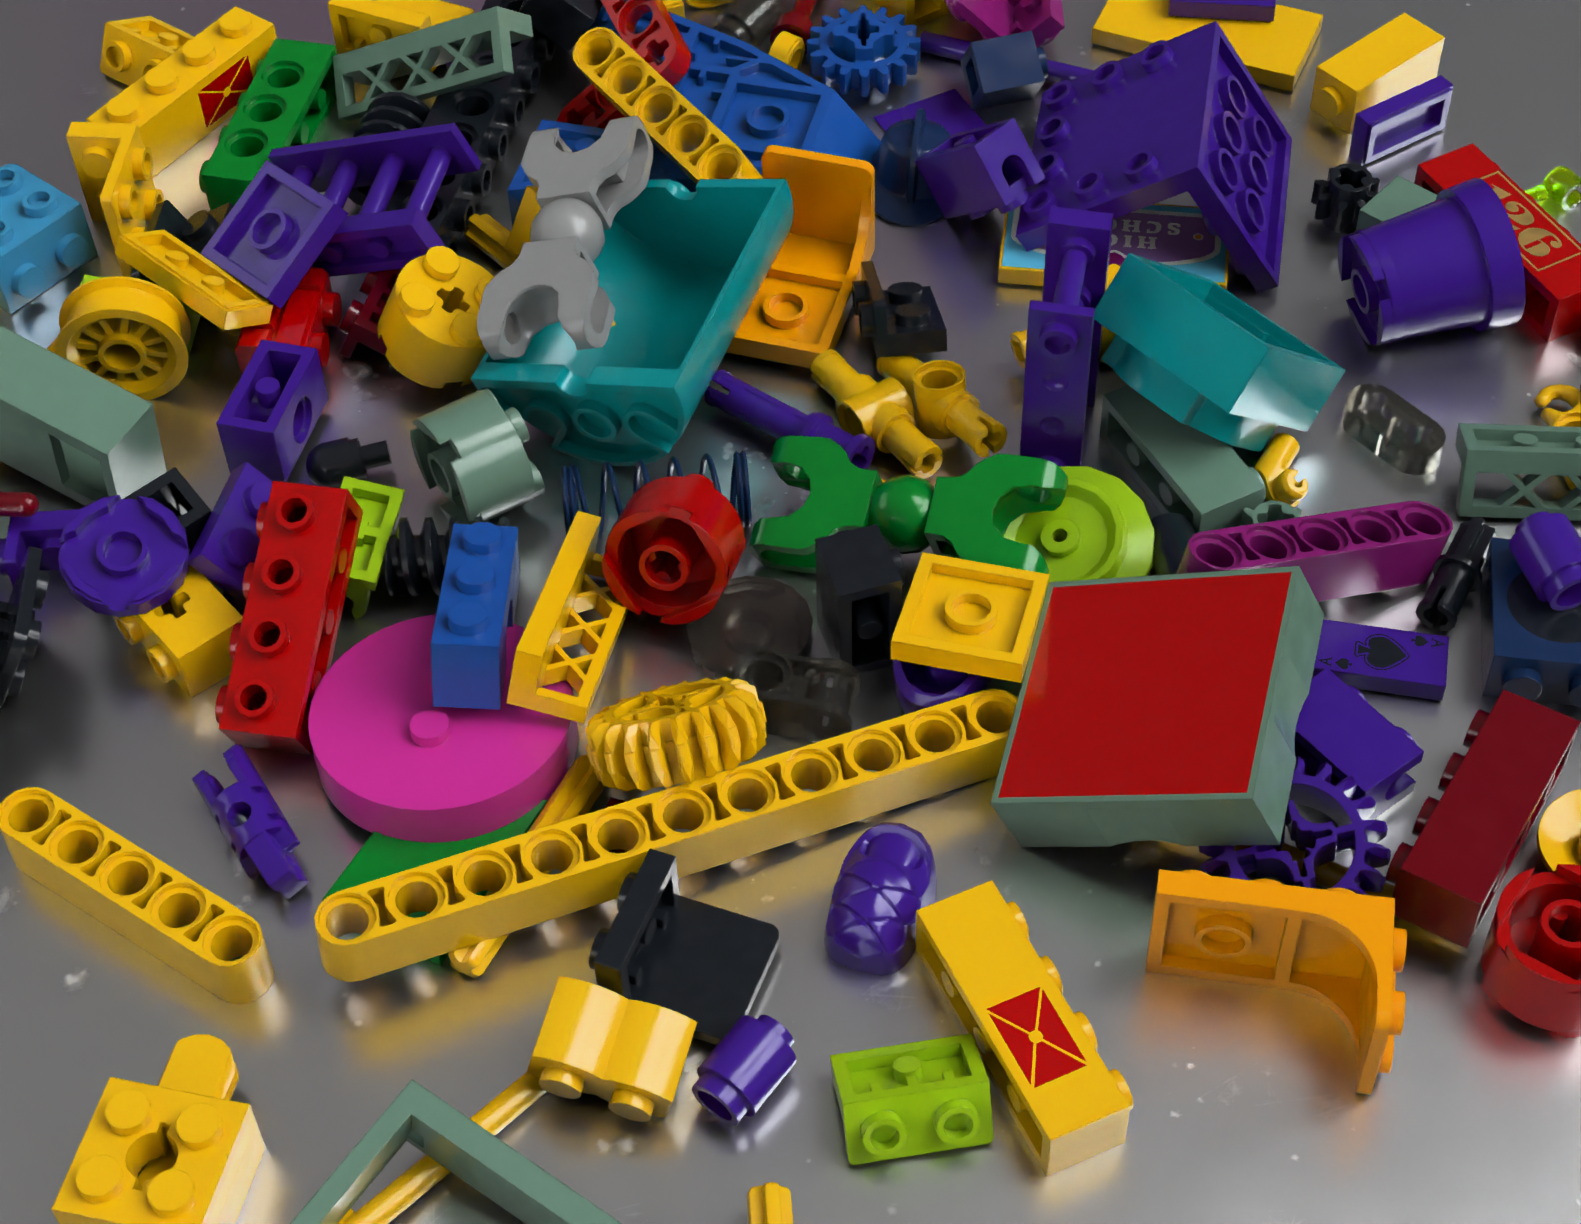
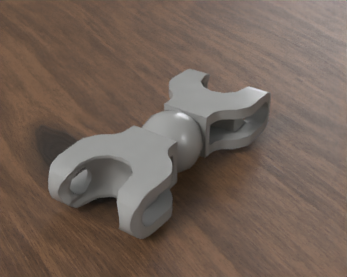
M637 115L610 120L600 139L588 148L572 152L560 137L559 128L534 131L530 135L521 166L530 182L538 187L536 200L541 210L532 220L530 228L531 242L523 243L519 257L512 265L500 271L486 285L477 316V332L483 346L492 359L501 360L523 356L534 335L544 327L557 322L561 323L562 328L575 342L576 350L600 348L605 345L615 316V307L604 289L598 286L599 272L594 265V261L603 250L605 243L604 230L611 229L616 213L637 198L648 184L653 161V145L644 124Z

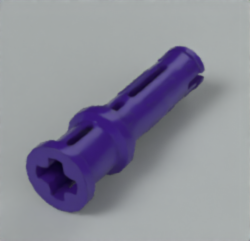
M720 370L714 374L712 381L721 385L729 394L726 395L708 386L704 394L706 404L717 407L776 439L783 436L830 438L846 451L851 463L856 467L862 469L869 468L875 452V441L872 437L866 434L854 436L834 426L832 417L825 413L813 412L807 415L732 376L726 370Z

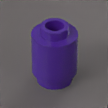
M1537 512L1526 517L1517 525L1515 534L1509 542V550L1537 598L1543 602L1548 601L1551 608L1556 611L1569 610L1581 605V538L1571 521L1562 513Z
M762 1014L758 1019L748 1015L740 1016L697 1068L699 1079L692 1086L695 1098L712 1115L729 1125H737L744 1116H754L797 1062L796 1055L791 1048L794 1043L792 1035L782 1024L770 1016Z

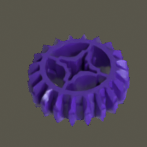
M1298 756L1296 757L1280 845H1251L1250 848L1235 851V845L1198 846L1200 853L1212 857L1201 864V871L1211 876L1250 880L1246 875L1254 873L1256 879L1273 877L1283 881L1286 885L1316 888L1315 871L1321 865L1335 861L1336 853L1351 850L1352 863L1344 877L1332 888H1345L1357 894L1365 895L1367 894L1364 891L1382 892L1386 877L1375 868L1389 864L1391 851L1389 848L1376 843L1387 836L1388 828L1385 821L1367 820L1375 812L1376 801L1372 796L1361 797L1351 801L1357 786V781L1353 776L1342 779L1334 786L1330 784L1332 775L1331 765L1327 762L1322 763L1318 767L1315 777L1305 775L1304 759ZM1295 804L1309 806L1325 813L1339 827H1335L1332 821L1326 823L1307 821L1299 814ZM1285 825L1288 828L1291 841H1295L1299 850L1305 851L1302 876L1300 875L1297 861L1292 860L1288 851H1283Z

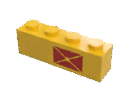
M237 6L233 7L86 118L87 122L136 123L143 146L149 147L152 153V178H154L234 115L241 93L247 91L255 77L259 60L265 58L272 43L277 38L274 24Z
M990 880L916 910V951L964 1034H973L989 1078L1045 1175L1050 1176L1125 1143L1129 1112L1133 1109V1098L1128 1084L1117 1069L1108 1070L1097 1052V1039L1089 1020L1081 1011L1073 1013L1062 995V981L1054 963L1046 955L1039 957L1029 941L1028 925L1019 906L1013 901L1006 903L994 882Z

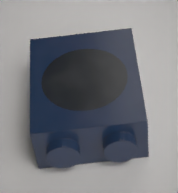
M1491 537L1482 570L1483 579L1480 585L1482 696L1499 698L1501 692L1505 689L1533 702L1572 705L1581 708V605L1569 610L1556 611L1551 608L1548 601L1543 602L1539 600L1509 550L1511 539Z

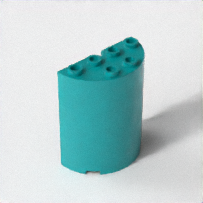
M649 179L646 188L641 194L616 213L611 229L604 230L605 243L603 250L594 261V265L599 272L598 286L604 289L615 307L613 320L616 325L611 327L605 345L600 348L576 350L575 342L562 328L561 323L557 322L544 327L535 334L523 356L494 360L486 352L472 375L471 381L477 390L489 389L504 411L512 407L516 408L523 420L554 437L555 439L550 447L562 453L599 464H604L607 461L613 466H635L638 459H642L645 464L665 457L687 428L790 232L794 210L791 191L786 179H700L695 187L696 192H690L683 184L670 179Z

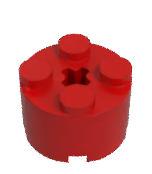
M692 473L684 477L670 476L653 480L633 494L608 535L605 553L602 558V570L607 585L614 596L627 609L638 615L643 610L652 615L662 617L660 623L677 625L702 618L715 607L741 560L746 548L743 525L733 505L723 494L715 489L714 484L709 478L701 474Z
M1558 864L1555 871L1533 874L1535 868H1532L1515 876L1500 895L1482 950V988L1489 998L1500 1003L1507 1011L1520 1020L1542 1029L1551 1030L1564 1038H1577L1581 1036V866Z

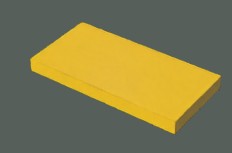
M1108 0L1092 28L1091 43L1136 54L1156 41H1168L1217 21L1256 83L1293 91L1321 31L1323 15L1276 4L1274 21L1271 22L1169 16V0Z

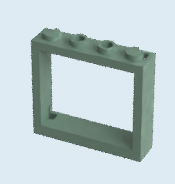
M413 1079L290 1223L338 1224L407 1141L525 1224H622Z

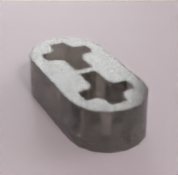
M1372 383L1360 384L1347 393L1341 423L1349 436L1404 474L1418 476L1426 475L1436 470L1440 465L1446 440L1444 429L1436 421L1382 385Z

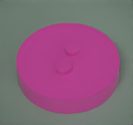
M436 614L412 618L383 628L356 643L334 662L322 677L315 690L308 715V730L322 787L330 801L346 818L371 833L375 831L406 841L450 842L493 832L524 816L543 799L547 801L550 799L574 762L578 746V723L506 703L515 651L525 628L513 623V627H507V668L500 710L433 707L430 643ZM566 680L542 686V688L574 696L573 687Z

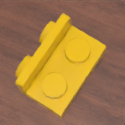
M152 16L105 22L100 71L130 86L195 36Z

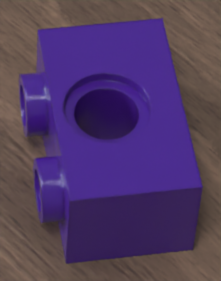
M261 339L216 422L230 473L233 469L247 461L271 481L287 482L329 399L316 348Z

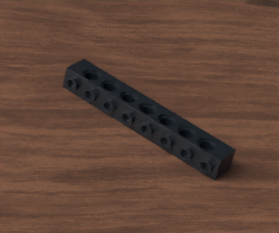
M486 0L481 11L499 6L518 12L524 0ZM533 27L532 38L511 44L514 74L437 96L422 127L455 123L482 162L477 172L444 176L426 218L446 247L452 249L456 254L458 253V244L463 234L467 233L469 229L467 227L469 225V217L475 214V208L481 196L486 197L490 191L492 172L497 162L504 161L507 155L509 137L513 128L520 127L523 121L525 103L529 94L537 92L540 82V71L545 61H551L553 58L556 42ZM493 50L475 54L472 59L480 66L494 63ZM417 180L398 182L386 211L405 209Z

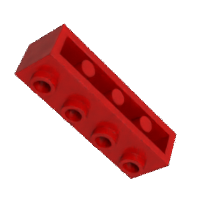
M273 481L268 502L263 501L258 509L256 532L260 539L255 562H249L244 572L243 595L246 599L242 623L234 625L230 636L229 655L233 664L228 685H223L220 688L215 705V716L219 723L218 729L237 745L313 755L308 730L310 705L317 686L332 664L363 510L348 489Z

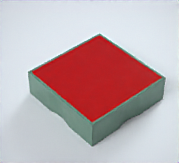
M1300 566L1048 583L990 803L1021 847H1110L1117 844L1145 840L1166 841L1184 846L1280 845L1296 764L1294 741L1296 725L1300 711L1310 691L1324 613Z

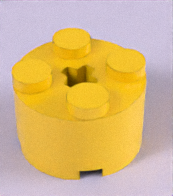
M445 246L431 247L425 255L408 262L397 277L377 326L378 338L382 335V339L387 347L385 356L390 364L406 378L430 388H443L446 382L463 381L461 386L472 383L471 377L487 352L477 332V316L484 289L495 276L479 264L458 256L452 249Z

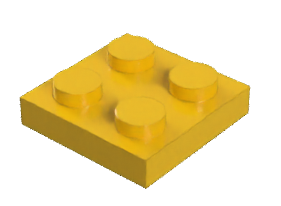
M922 552L891 639V659L1021 683L1032 648L1050 574Z

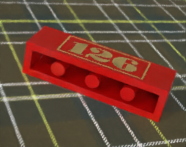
M1473 143L1418 164L1414 184L1436 195L1444 189L1472 178L1484 180L1494 190L1508 214L1521 253L1526 288L1525 307L1522 318L1547 343L1581 329V244L1570 232L1553 219L1536 203L1532 196L1522 190L1495 162L1491 161Z

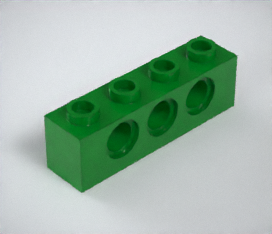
M275 38L265 58L259 60L255 77L246 92L241 93L237 110L228 126L225 125L221 129L218 145L209 160L204 161L201 166L199 185L201 191L206 193L210 211L229 202L234 206L266 160L271 162L268 156L272 149L316 142L337 101L332 58L337 55L335 45Z

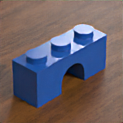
M488 522L473 524L454 523L430 643L433 707L500 710L507 668V627H513L519 591L518 527L497 526Z

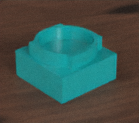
M1128 253L1095 308L1094 319L1116 334L1101 358L1103 362L1111 366L1116 374L1131 388L1181 424L1189 425L1235 447L1261 452L1278 425L1307 432L1346 371L1211 279L1132 253Z

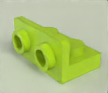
M972 1033L830 1055L832 1081L843 1119L846 1153L852 1165L984 1145L993 1141L990 1081Z

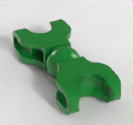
M783 436L777 439L773 446L770 462L779 478L789 486L810 491V494L804 505L791 515L760 518L754 524L747 547L750 553L763 565L781 570L816 574L815 539L833 535L844 530H854L877 524L887 547L896 546L902 555L919 553L930 546L936 555L1049 574V568L1042 554L1034 546L1019 543L1003 536L1009 524L1022 514L1054 511L1061 506L1066 494L1068 477L1052 461L1036 457L996 454L980 461L967 473L958 477L937 476L934 487L927 480L914 475L891 477L883 483L877 470L856 467L851 463L846 451L830 438Z

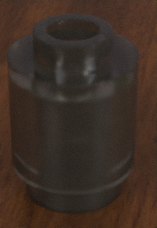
M732 0L716 16L712 29L742 40L758 49L770 37L777 18L784 14L781 0Z

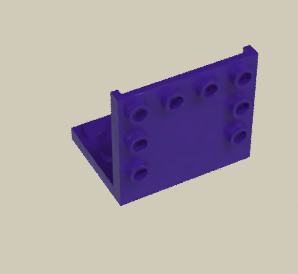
M1217 21L1168 41H1156L1139 53L1119 61H1108L1100 65L1095 71L1071 81L1063 80L1057 82L1042 93L1032 153L1046 178L1036 185L1026 188L1029 196L1026 202L1021 205L1016 238L1027 252L1046 245L1047 223L1051 206L1113 213V219L1188 191L1202 211L1203 221L1212 236H1219L1228 249L1235 271L1239 275L1245 274L1257 293L1278 287L1292 138Z

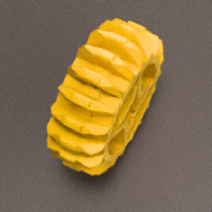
M706 677L692 682L684 680L679 684L662 685L660 688L651 691H640L636 696L619 699L615 705L605 706L587 722L588 726L585 728L588 744L585 747L590 766H594L597 780L601 781L603 786L612 789L617 788L626 792L636 788L644 792L657 787L668 789L676 784H692L697 779L715 777L718 772L735 769L740 762L751 760L766 745L765 722H767L763 702L759 701L755 686L750 685L747 681L727 677L715 680Z

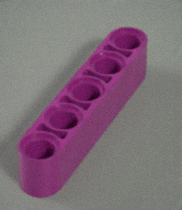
M1406 501L1202 531L1193 534L1189 539L1176 574L1300 566L1318 602L1417 586L1426 583L1430 579L1435 562L1442 554L1453 530V523L1446 513L1429 503Z

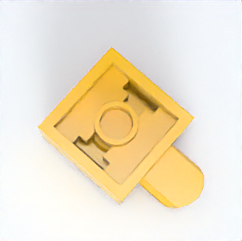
M195 1034L180 1039L170 1053L157 1086L115 1077L109 1078L51 1208L59 1224H236L266 1147L250 1104L231 1100L239 1081V1072L230 1048L221 1039L210 1034Z

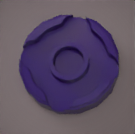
M120 495L103 497L81 508L64 527L60 538L59 570L64 583L75 600L92 611L116 617L145 614L168 602L183 585L190 565L188 564L190 555L185 529L172 510L153 498L138 495V500L131 498L121 499Z

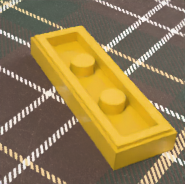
M166 230L129 233L117 237L116 256L169 291L223 331L270 323L273 304Z

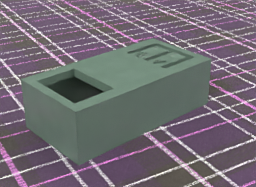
M0 325L1 462L85 506L103 497L120 495L121 499H124L167 472L152 403Z

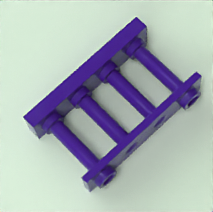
M455 123L272 149L268 156L270 161L277 167L317 192H325L324 196L335 202L342 209L352 188L371 186L359 214L347 216L332 239L310 267L324 268L329 273V277L402 269L411 260L425 255L431 247H446L426 219L444 176L477 172L482 164ZM417 180L406 208L386 211L397 183Z
M1051 206L1047 223L1042 301L1030 300L1028 309L1020 456L1049 460L1058 466H1081L1086 406H1095L1098 389L1103 326L1094 319L1095 308L1107 290L1113 213Z

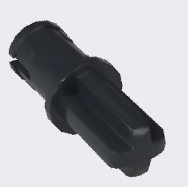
M1473 517L1470 522L1464 521L1461 523L1446 554L1440 555L1436 560L1433 568L1434 578L1422 601L1419 602L1416 608L1418 619L1429 628L1434 629L1441 612L1445 615L1439 625L1440 631H1448L1454 628L1469 593L1474 592L1480 587L1483 579L1481 568L1486 559L1491 537L1496 538L1495 528L1486 525L1484 519Z

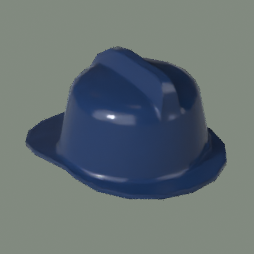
M918 108L914 119L898 121L888 127L881 139L880 146L874 155L872 163L875 169V212L889 223L903 227L926 226L943 217L938 204L914 161L950 137V134L942 125L927 120L925 109Z

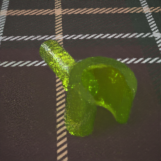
M1559 166L1546 176L1543 184L1525 190V192L1532 196L1536 202L1552 198L1564 210H1570L1581 203V193L1576 190V188L1581 187V178L1571 169Z

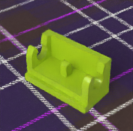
M344 476L340 488L348 489L363 510L346 597L354 602L352 607L353 616L360 618L366 613L371 590L375 591L386 557L387 542L389 537L393 535L404 500L405 490Z

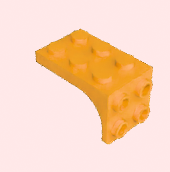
M769 145L765 148L761 157L762 177L764 179L787 180L793 200V223L727 353L811 368L813 360L819 354L829 349L835 350L853 305L852 281L861 280V262L870 261L875 249V169L871 163L865 160Z
M1159 869L1145 971L1287 989L1312 996L1337 1013L1352 1035L1356 1049V1093L1371 1095L1377 1074L1390 1073L1394 1052V1036H1401L1406 1004L1405 991L1395 990L1396 972L1402 973L1407 947V930L1394 927L1395 898L1357 894L1345 888L1316 889L1284 885L1272 879L1243 880L1211 876L1199 870L1171 871Z

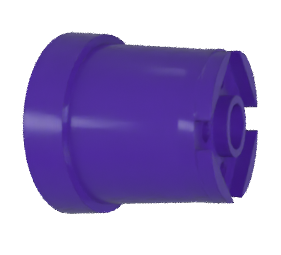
M1472 178L1439 192L1434 202L1368 228L1355 231L1352 234L1343 236L1339 241L1338 267L1341 281L1351 279L1355 296L1347 299L1346 302L1356 328L1369 345L1390 344L1400 340L1468 326L1477 331H1485L1515 325L1523 315L1526 298L1525 276L1516 235L1499 197L1480 178Z

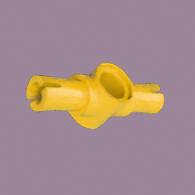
M832 349L823 351L813 360L811 365L813 374H811V377L836 400V415L842 430L854 436L866 434L872 437L875 441V446L881 452L892 453L914 476L926 479L937 472L943 460L940 456L943 454L942 450L915 427L916 415L914 405L908 392L894 377H887L876 382L869 375L859 374L836 350Z
M913 354L879 357L877 359L876 368L878 373L883 378L894 377L908 392L915 409L916 428L927 438L949 439L958 437L979 457L983 458L989 456V450L995 454L1004 447L1007 440L1006 427L981 410L979 400L966 390L965 369L960 364L949 360H933L923 363Z

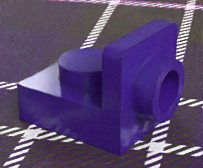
M80 509L37 511L31 517H10L7 537L0 539L1 575L9 576L14 587L29 546L42 549L39 570L60 571L58 561L61 547L60 538L64 527Z

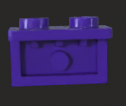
M247 461L232 470L188 559V564L224 590L223 596L237 611L246 605V599L243 595L244 572L249 562H255L260 539L256 532L258 509L263 501L268 502L272 481Z

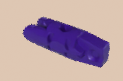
M235 744L223 753V757L226 759L227 766L238 782L224 789L221 783L207 771L205 772V770L195 775L192 781L249 878L255 880L262 875L270 888L274 891H280L282 896L289 899L309 883L292 851L300 845V842L249 756L241 745Z

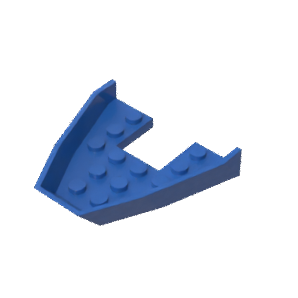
M602 5L595 21L588 30L596 27H607L620 37L605 7ZM652 12L644 14L638 20L635 26V34L641 33L649 26L652 20ZM669 12L691 53V63L687 73L673 87L742 150L761 175V157L765 148L769 145L848 157L873 163L874 155L881 141L834 89L742 40ZM542 119L536 131L559 128L560 137L572 152L588 148L600 139L605 129ZM652 143L653 161L649 179H670L683 184L690 192H696L695 187L697 184ZM521 163L507 190L512 226L526 186H534L525 174Z

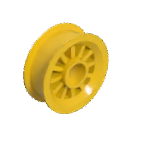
M103 277L80 285L62 303L59 313L60 333L55 343V354L144 400H152L167 394L178 386L184 378L189 362L186 346L190 340L191 322L183 304L166 289L152 282L133 277Z

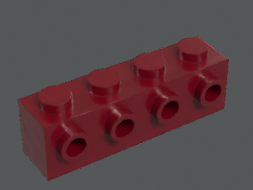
M1505 689L1501 692L1490 713L1481 709L1477 711L1463 742V746L1469 748L1465 756L1456 752L1452 754L1438 785V789L1444 791L1441 799L1437 800L1428 796L1412 830V834L1418 836V839L1414 846L1402 842L1389 865L1386 881L1395 884L1392 898H1395L1396 917L1466 949L1468 948L1566 765L1581 721Z

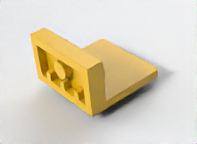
M330 0L327 3L337 54L346 53L474 13L472 8L441 0ZM437 66L432 67L430 71L433 73Z
M71 122L66 139L91 219L94 221H106L114 249H116L118 236L146 232L156 205L164 201L162 191L155 189L153 182L151 150L149 147L143 146L136 123ZM117 256L122 276L131 277L133 267Z

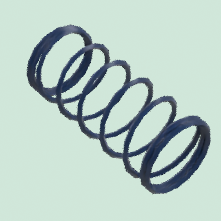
M743 450L740 453L735 451L733 454L730 503L735 508L737 498L738 515L743 529L745 527L750 529L752 526L747 456ZM705 453L701 459L699 474L705 476L706 463H708L714 487L722 494L714 462L711 456ZM672 456L668 462L666 477L673 476V467H675L677 476L683 477L678 459ZM638 459L635 464L633 494L639 489L640 470L644 483L650 482L647 467L642 459ZM607 461L603 464L601 473L599 516L602 518L597 541L602 536L604 526L607 473L618 518L623 511L615 475L611 464ZM570 464L568 467L564 465L561 468L566 535L577 511H579L578 495L582 512L589 513L578 467L574 464Z

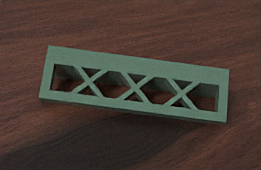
M495 6L333 56L338 119L352 121L362 118L367 113L369 104L378 95L384 94V92H403L419 100H425L514 74L511 44L533 37L531 16ZM493 50L494 63L480 66L472 59L475 54ZM453 61L444 78L439 79L430 71L434 66ZM411 74L403 90L398 91L390 84L391 79ZM354 82L370 86L362 102H355Z
M1458 423L1455 443L1461 461L1455 506L1458 516L1525 519L1537 512L1562 513L1569 520L1581 521V427ZM1477 473H1504L1514 484L1497 498L1473 497ZM1519 474H1528L1523 478L1519 476ZM1551 475L1568 476L1577 486L1559 500H1542L1533 490L1534 487Z

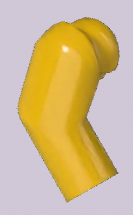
M1286 433L1274 434L1253 468L1260 474L1266 487L1265 499L1267 501H1281L1296 507L1307 494L1308 482L1306 478L1297 482L1294 477L1297 475L1298 470L1289 469L1299 452L1300 446L1294 437Z

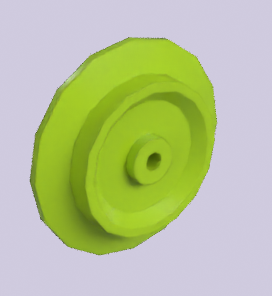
M1059 466L1068 477L1066 494L1061 506L1054 511L1022 514L1009 524L1003 536L1019 543L1034 546L1042 554L1049 568V582L1147 576L1153 566L1155 531L1143 500L1120 478L1089 466Z

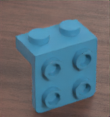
M7 164L0 167V308L13 314L96 257L98 253L80 202L19 165Z

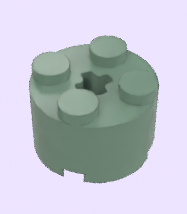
M489 389L473 392L413 420L412 423L417 427L410 430V439L416 461L429 490L438 486L441 492L448 498L449 502L439 506L448 520L450 517H457L459 524H473L475 517H482L484 522H488L532 501L533 498L545 492L542 476L534 463L528 459L523 443L529 441V432L522 416L514 407L504 411Z

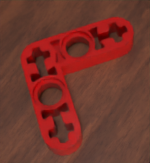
M601 0L621 39L672 86L677 84L690 67L691 53L663 1ZM652 12V20L649 26L641 33L635 34V26L638 20L644 14ZM590 84L562 109L556 121L605 129L610 120L624 118L625 116L593 84Z

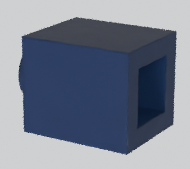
M1032 30L971 42L960 61L974 111L1034 99L1048 76L1046 54L1042 47H1036Z

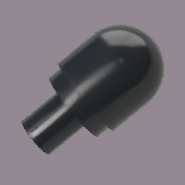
M345 437L315 446L308 454L306 471L310 480L315 485L340 488L344 476L360 480L368 479L367 469L392 464V459L386 440L361 446L358 438L349 439Z

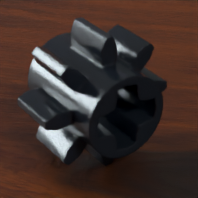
M1347 163L1338 165L1335 168H1329L1327 181L1315 180L1311 199V203L1316 205L1314 218L1316 220H1323L1324 225L1336 233L1350 234L1355 232L1359 211L1379 193L1380 179L1372 178L1371 173L1366 168L1357 164Z

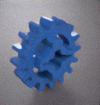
M860 5L859 9L854 11L853 14L845 8H840L839 18L835 19L824 15L821 17V27L812 26L810 28V39L807 40V63L810 64V74L812 77L822 76V83L828 87L836 83L839 84L840 94L846 95L852 88H855V91H859L861 97H867L869 91L873 90V88H877L881 93L887 94L889 93L890 83L903 87L906 85V74L916 75L918 62L920 61L921 38L917 37V27L915 24L905 25V16L903 14L895 15L892 18L887 17V8L881 7L876 13H872V10H868L866 5Z

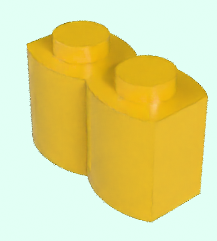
M559 976L530 1059L527 1073L539 1078V1086L553 1095L569 1099H577L581 1096V1093L597 1095L609 1102L608 1108L613 1113L632 1121L647 1122L651 1119V1116L665 1118L673 1102L697 1022L671 1009L648 1002L627 999L614 991L590 982Z

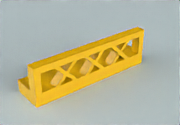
M577 511L516 648L507 704L585 723L629 610L619 602L609 586L600 588L589 577V575L605 578L602 570L603 555L595 553L602 517ZM596 609L604 619L586 623L577 613ZM582 644L590 654L571 659L562 648ZM566 680L578 693V696L542 688V686Z

